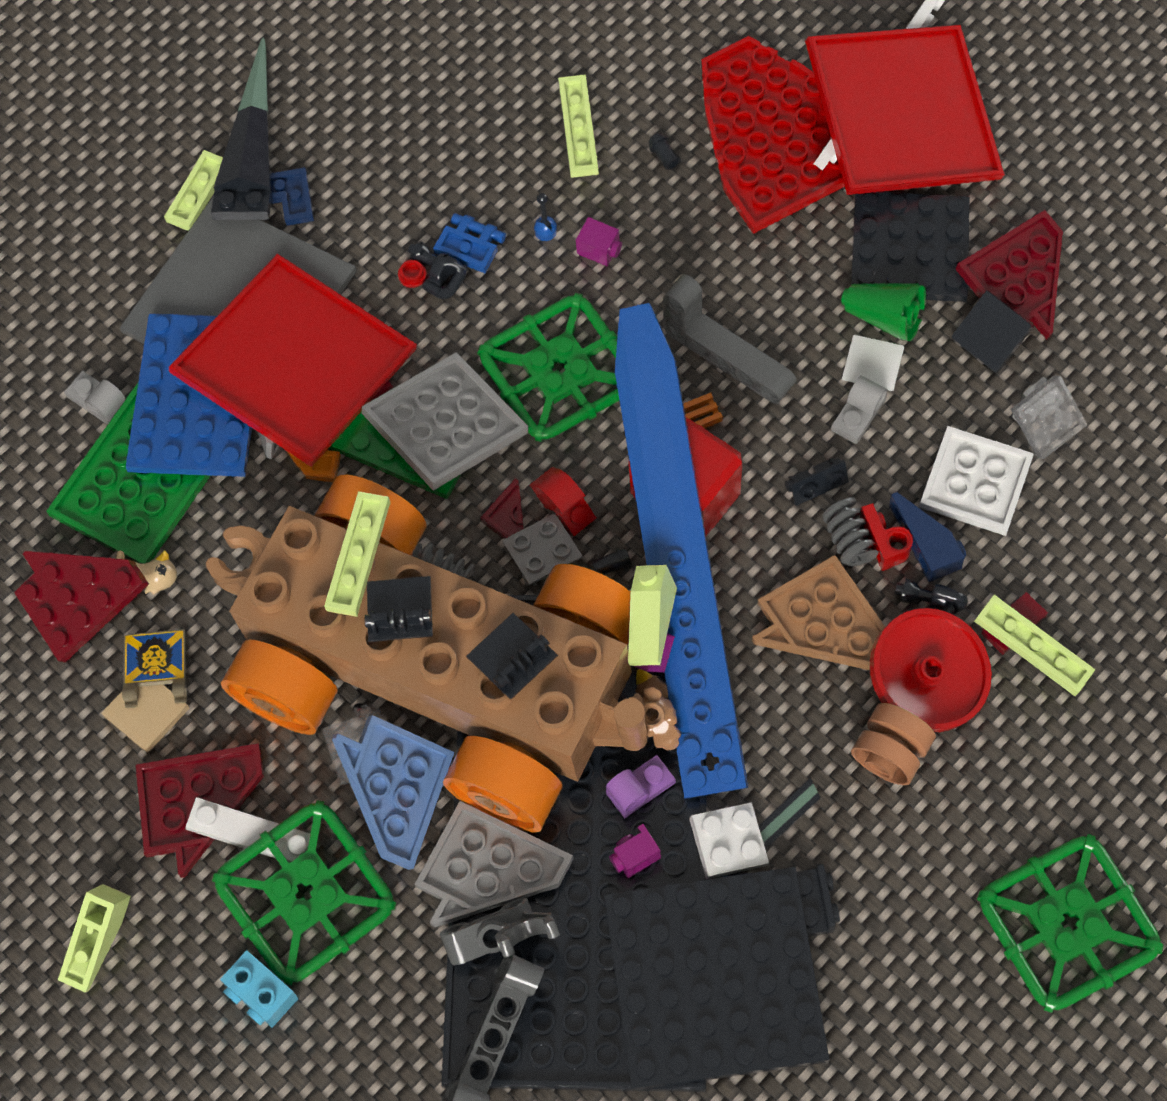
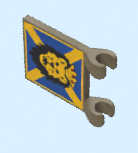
M185 629L124 635L122 698L125 701V708H135L138 706L137 687L172 684L175 703H186Z

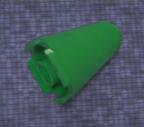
M917 283L851 284L849 288L844 290L841 303L845 305V311L902 341H912L922 319L917 318L919 310L925 309L926 289Z

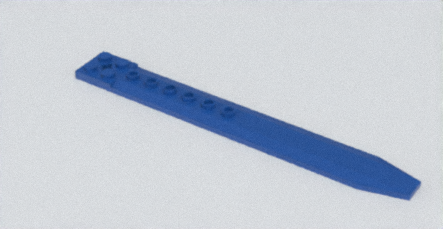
M650 303L623 308L619 311L615 376L647 565H667L677 586L667 632L675 636L665 669V678L669 700L676 710L677 723L675 726L681 732L679 745L676 750L684 798L749 788L676 360ZM711 752L713 757H719V763L714 765L715 770L710 771L708 766L703 765V760L707 759V754Z

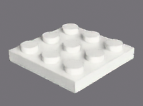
M947 426L919 508L1006 536L1034 453Z

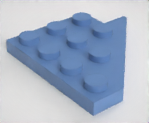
M371 715L366 720L359 742L338 733L333 735L332 741L380 857L408 870L414 869L454 752Z

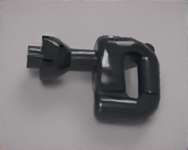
M422 241L416 244L412 243L409 246L410 260L431 265L428 278L422 285L423 290L439 299L451 298L465 280L466 272L468 271L466 266L447 253H440L438 256L432 254L429 246ZM454 274L447 286L443 288L442 285L448 277Z
M906 578L905 584L897 582L895 594L901 596L900 602L902 603L920 600L930 603L929 608L946 611L953 615L964 610L968 603L966 595L941 584H936L933 591L920 588L915 581Z

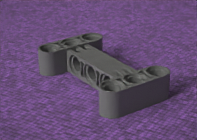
M514 954L503 958L493 981V984L496 985L458 1076L456 1080H451L442 1101L490 1100V1095L487 1094L527 997L534 995L544 972L543 967ZM503 997L510 999L513 1003V1011L507 1017H503L497 1011V1003ZM491 1028L497 1030L500 1035V1041L494 1048L487 1047L483 1040L485 1032ZM476 1060H481L485 1063L487 1071L483 1078L475 1080L470 1074V1066Z

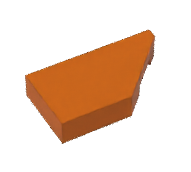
M326 450L318 461L310 467L287 451V454L306 479L333 482L337 477L341 459L340 452Z

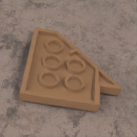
M835 555L758 599V606L772 626L752 637L754 645L870 670V655L873 644L885 626Z

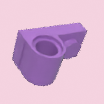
M656 755L633 772L627 769L617 774L607 784L606 795L625 819L674 785L676 779L658 755Z

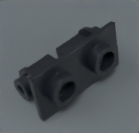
M831 457L827 461L813 466V474L805 470L796 475L789 476V480L784 483L789 493L792 492L795 506L848 483L849 479L845 460L833 459Z

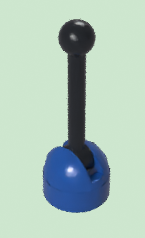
M539 193L536 199L540 204L541 217L536 220L534 231L539 240L549 241L556 236L557 225L552 217L547 216L546 202L548 201V196L545 193Z

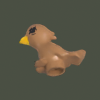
M638 669L636 675V694L632 698H636L644 706L648 737H653L654 746L657 748L673 750L679 745L681 732L675 726L677 723L676 710L671 701L667 699V686L660 677Z

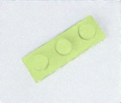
M205 150L202 152L164 216L167 223L188 231L190 230L215 192L214 184L223 157Z

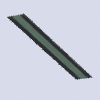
M811 778L759 825L765 850L820 799ZM741 872L724 875L716 878L739 875Z

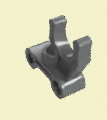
M521 898L505 904L499 911L469 923L462 922L451 925L440 932V937L451 964L459 965L485 954L499 951L502 952L503 957H509L515 953L513 946L528 937L547 934L549 939L558 937L560 932L552 913L532 912L528 899ZM490 929L498 930L499 932L495 935L496 940L491 942L483 940V935L486 931Z

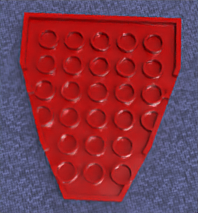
M750 36L701 59L705 118L725 194L753 234L845 187L838 160L835 164L829 161L823 170L814 165V162L831 139L815 76L810 69L794 59L791 62L778 56L777 50L763 46L760 41Z

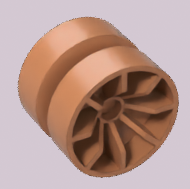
M880 703L876 706L867 722L869 730L862 731L851 750L852 756L864 768L882 779L898 785H909L920 767L918 758H923L928 753L936 738L935 732L926 722L913 713L896 705Z

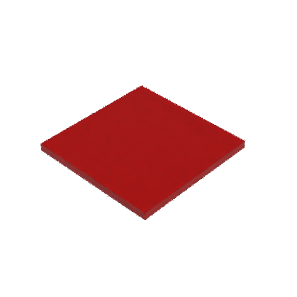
M961 25L807 37L805 44L847 195L1001 180L1005 174Z
M277 253L169 366V372L312 467L362 411V406L369 403L415 352L417 344Z

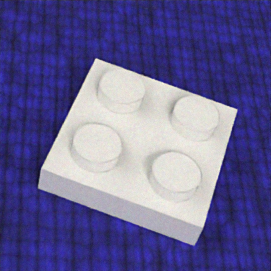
M752 802L695 814L689 818L706 879L765 867L769 864Z

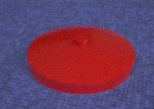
M920 608L899 615L881 630L871 650L870 676L874 690L881 703L896 705L913 713L926 722L934 732L955 729L972 719L983 707L989 695L992 679L991 664L983 642L967 623L946 611Z

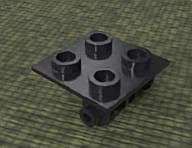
M431 576L367 582L368 615H365L364 620L365 627L368 628V642L433 637Z
M512 613L467 654L466 658L511 700L545 669L558 654L548 646L550 643L542 634L536 635L521 619Z

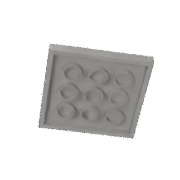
M457 352L362 406V414L432 490L437 489L528 434V425Z

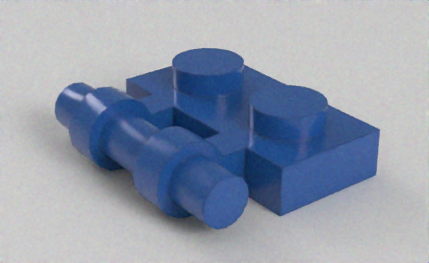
M454 213L451 218V224L458 227L454 229L447 225L445 226L433 248L434 254L447 253L459 260L462 265L486 273L498 252L497 245L490 242L494 240L502 244L505 241L506 233L497 230L495 225L479 223L475 221L474 217L467 214L461 216ZM471 231L481 236L480 238H477L467 233H470Z

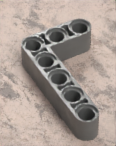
M685 274L681 275L664 295L663 320L665 331L673 339L768 401L778 404L797 381L795 375L787 367L703 314L702 288L692 277Z

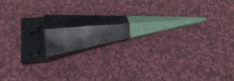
M264 38L260 41L214 184L215 192L211 209L213 220H269L272 187L268 130L266 42Z

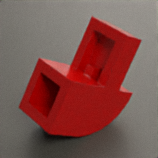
M551 467L530 484V487L543 506L555 512L569 535L575 536L597 518L583 498L585 497L583 491L561 469Z

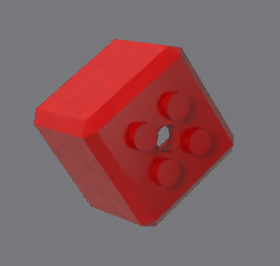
M685 416L705 535L707 537L741 494L742 458L739 451ZM629 461L630 493L636 499Z

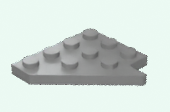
M459 801L416 880L415 887L441 900L430 921L431 926L438 927L505 905L517 899L527 898L559 887L573 861V855Z

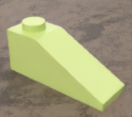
M667 565L636 566L630 593L628 663L630 666L661 664L677 590Z
M104 884L86 892L58 981L83 992L89 991L122 925L130 895Z

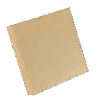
M165 685L137 687L138 706L135 708H125V701L122 698L121 692L101 713L104 718L147 754L190 709L186 703H175L172 691Z

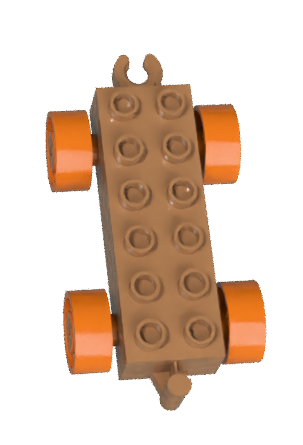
M339 475L335 478L314 516L288 506L271 538L264 537L261 532L245 526L225 529L223 537L228 546L232 549H249L253 553V560L249 567L242 571L230 570L219 558L212 557L206 562V567L215 583L225 591L238 596L229 612L246 639L222 679L221 686L234 700L262 718L294 732L307 735L315 734L338 692L336 685L325 675L328 674L470 736L464 739L443 780L444 786L460 801L519 830L527 832L541 831L562 789L561 781L551 771L578 782L595 746L624 747L630 751H637L646 745L648 735L643 704L632 697L618 702L632 673L631 666L628 663L627 649L629 643L631 591L611 578L585 567L572 564H557L552 568L532 606L411 556L427 527L422 514L393 491L373 481L353 475ZM358 491L388 496L390 499V506L368 581L431 576L433 637L368 642V628L365 627L364 620L365 615H368L367 585L357 617L326 611L324 605ZM514 613L536 635L542 634L549 641L550 644L548 646L558 656L510 700L466 658V655Z

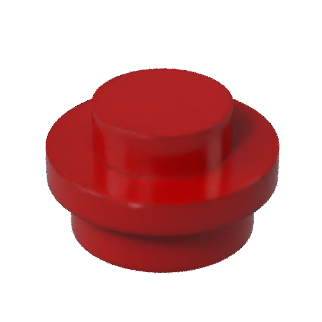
M416 260L405 261L398 270L400 283L408 288L419 287L427 277L425 267Z

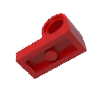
M873 503L861 507L860 518L866 521L863 528L870 530V535L867 538L875 542L872 550L879 551L876 559L881 571L906 562L910 556L913 543L912 534L909 530L899 526L886 529L884 516L881 512L877 513ZM899 542L904 548L895 549L890 544Z

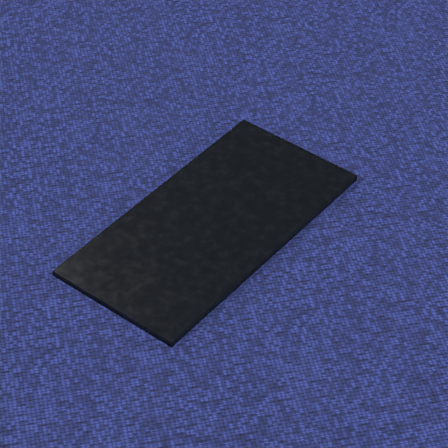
M508 595L532 606L538 595ZM631 666L632 673L618 702L629 699V697H633L636 694L637 670L640 668ZM648 672L651 675L660 677L666 684L665 672ZM458 730L456 754L464 739L470 736ZM648 737L646 745L637 751H630L624 747L595 746L578 782L551 771L561 781L562 789L541 831H523L573 855V861L559 887L527 897L532 912L552 913L560 935L549 939L547 934H538L528 937L513 946L514 955L543 967L544 972L534 995L527 997L489 1089L632 1091L604 895L706 880L689 820L692 815L706 812V795L684 798L676 748L673 750L657 748L654 746L653 737ZM658 755L676 779V783L624 819L606 795L607 784L622 771L630 769L633 772ZM706 759L703 760L704 766H706ZM454 796V811H455V809H456V807H457V805H458V803H459V801H460V800L457 799L455 796ZM644 824L660 849L661 859L628 878L624 871L617 872L609 856L614 853V848L617 847L616 844L619 840L629 834L636 836L638 834V826ZM502 906L451 922L449 926L462 922L469 923L499 911ZM496 929L486 931L483 935V940L488 942L496 940L495 935L499 931ZM501 951L488 953L459 965H452L447 955L442 1088H447L451 1080H456L496 987L493 981L504 958ZM506 997L501 998L497 1003V1011L500 1015L507 1017L513 1011V1003ZM491 1028L485 1032L483 1037L485 1045L489 1048H494L498 1045L500 1035L497 1030ZM481 1060L473 1062L470 1066L471 1076L475 1080L485 1076L487 1071L485 1063ZM706 1080L636 1091L706 1092Z

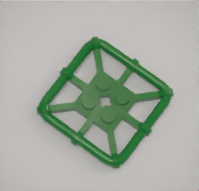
M575 293V295L565 297L532 316L527 314L522 317L523 321L491 337L484 344L479 345L477 354L480 356L482 365L500 390L501 399L508 403L512 410L528 425V433L535 438V441L543 442V440L553 438L586 419L592 420L597 417V413L620 401L618 388L592 403L588 402L580 389L595 381L617 386L615 373L596 370L589 359L609 348L616 359L617 335L614 331L609 330L596 309L583 297V294ZM572 307L565 332L547 342L537 325ZM580 310L584 312L601 337L583 349L573 336ZM527 331L530 332L539 346L524 355L495 349ZM494 361L523 366L530 378L516 386H510ZM557 363L565 364V371L562 373L559 370L553 371L552 369ZM536 387L545 399L538 425L535 424L518 398ZM572 394L581 409L548 427L554 404Z
M316 800V803L304 806L269 832L265 830L260 833L259 839L226 861L218 869L217 873H213L212 882H215L218 895L243 929L241 934L245 939H250L274 975L284 981V984L290 986L295 982L306 979L341 952L343 954L347 953L350 950L349 946L384 922L391 915L392 910H396L397 902H394L391 890L365 855L367 851L364 846L357 844L335 811L328 805H325V801ZM314 816L308 850L289 863L275 842ZM322 817L349 853L348 856L330 869L326 867L316 853ZM267 848H269L282 869L265 881L230 876L234 871ZM355 862L380 899L345 894L334 876ZM300 884H303L305 887L308 885L313 887V890L310 892L312 896L310 900L296 898V894L299 892L297 887ZM228 885L263 890L275 908L256 922H253ZM344 903L379 908L343 936H340L327 917ZM280 915L293 932L287 968L259 931ZM320 921L334 942L295 969L301 935Z
M1091 834L1074 838L1038 858L1033 856L1027 859V863L990 882L983 890L979 891L977 896L983 914L1006 950L1004 952L1005 957L1013 962L1034 999L1039 1005L1044 1007V1011L1050 1013L1053 1010L1067 1008L1102 988L1107 990L1113 987V982L1150 963L1158 954H1162L1164 947L1156 928L1134 895L1136 890L1132 884H1127L1105 847L1095 839V835ZM1082 849L1075 882L1056 891L1044 869ZM1091 852L1095 855L1117 892L1097 903L1084 884ZM1034 875L1047 897L1032 905H1028L996 894ZM1123 900L1146 939L1112 930L1101 911ZM995 907L1027 916L1037 935L1016 944ZM1064 915L1076 918V930L1072 931L1070 927L1064 928L1061 925L1065 920ZM1109 940L1143 951L1106 971L1092 949ZM1041 943L1044 944L1055 962L1047 993L1022 954ZM1083 955L1095 977L1057 997L1064 964Z

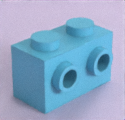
M247 950L220 979L227 987L223 993L236 1005L243 1001L250 1008L246 1013L260 1026L265 1021L273 1028L299 999L286 984Z

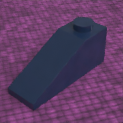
M898 492L891 494L889 508L899 527L906 528L912 534L913 543L911 550L928 582L962 569L966 556L962 542L956 540L950 530Z

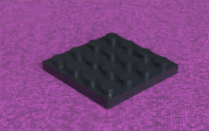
M887 192L855 194L851 284L917 283L925 287L926 300L966 302L968 284L955 268L969 254L970 197Z

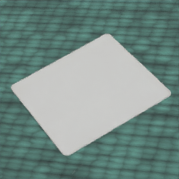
M853 335L842 380L855 383L858 377L862 375L885 387L887 390L893 391L904 346Z

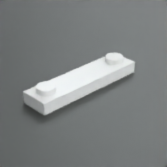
M196 797L186 824V830L246 848L260 838V833L265 830L269 832L279 824ZM293 829L275 842V844L290 863L308 850L310 834ZM269 848L260 853L275 858Z

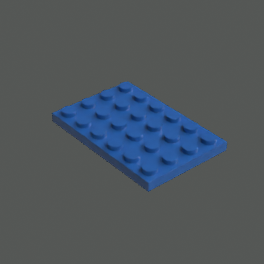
M149 314L126 460L127 472L246 477L252 427L169 372V366L217 316Z

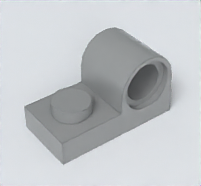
M84 371L64 391L67 398L107 425L126 400L123 393L107 380L99 382Z
M860 375L850 390L846 405L832 424L831 431L857 444L886 401L888 390Z

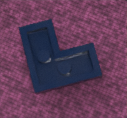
M306 168L271 173V204L282 202L286 226L314 221Z

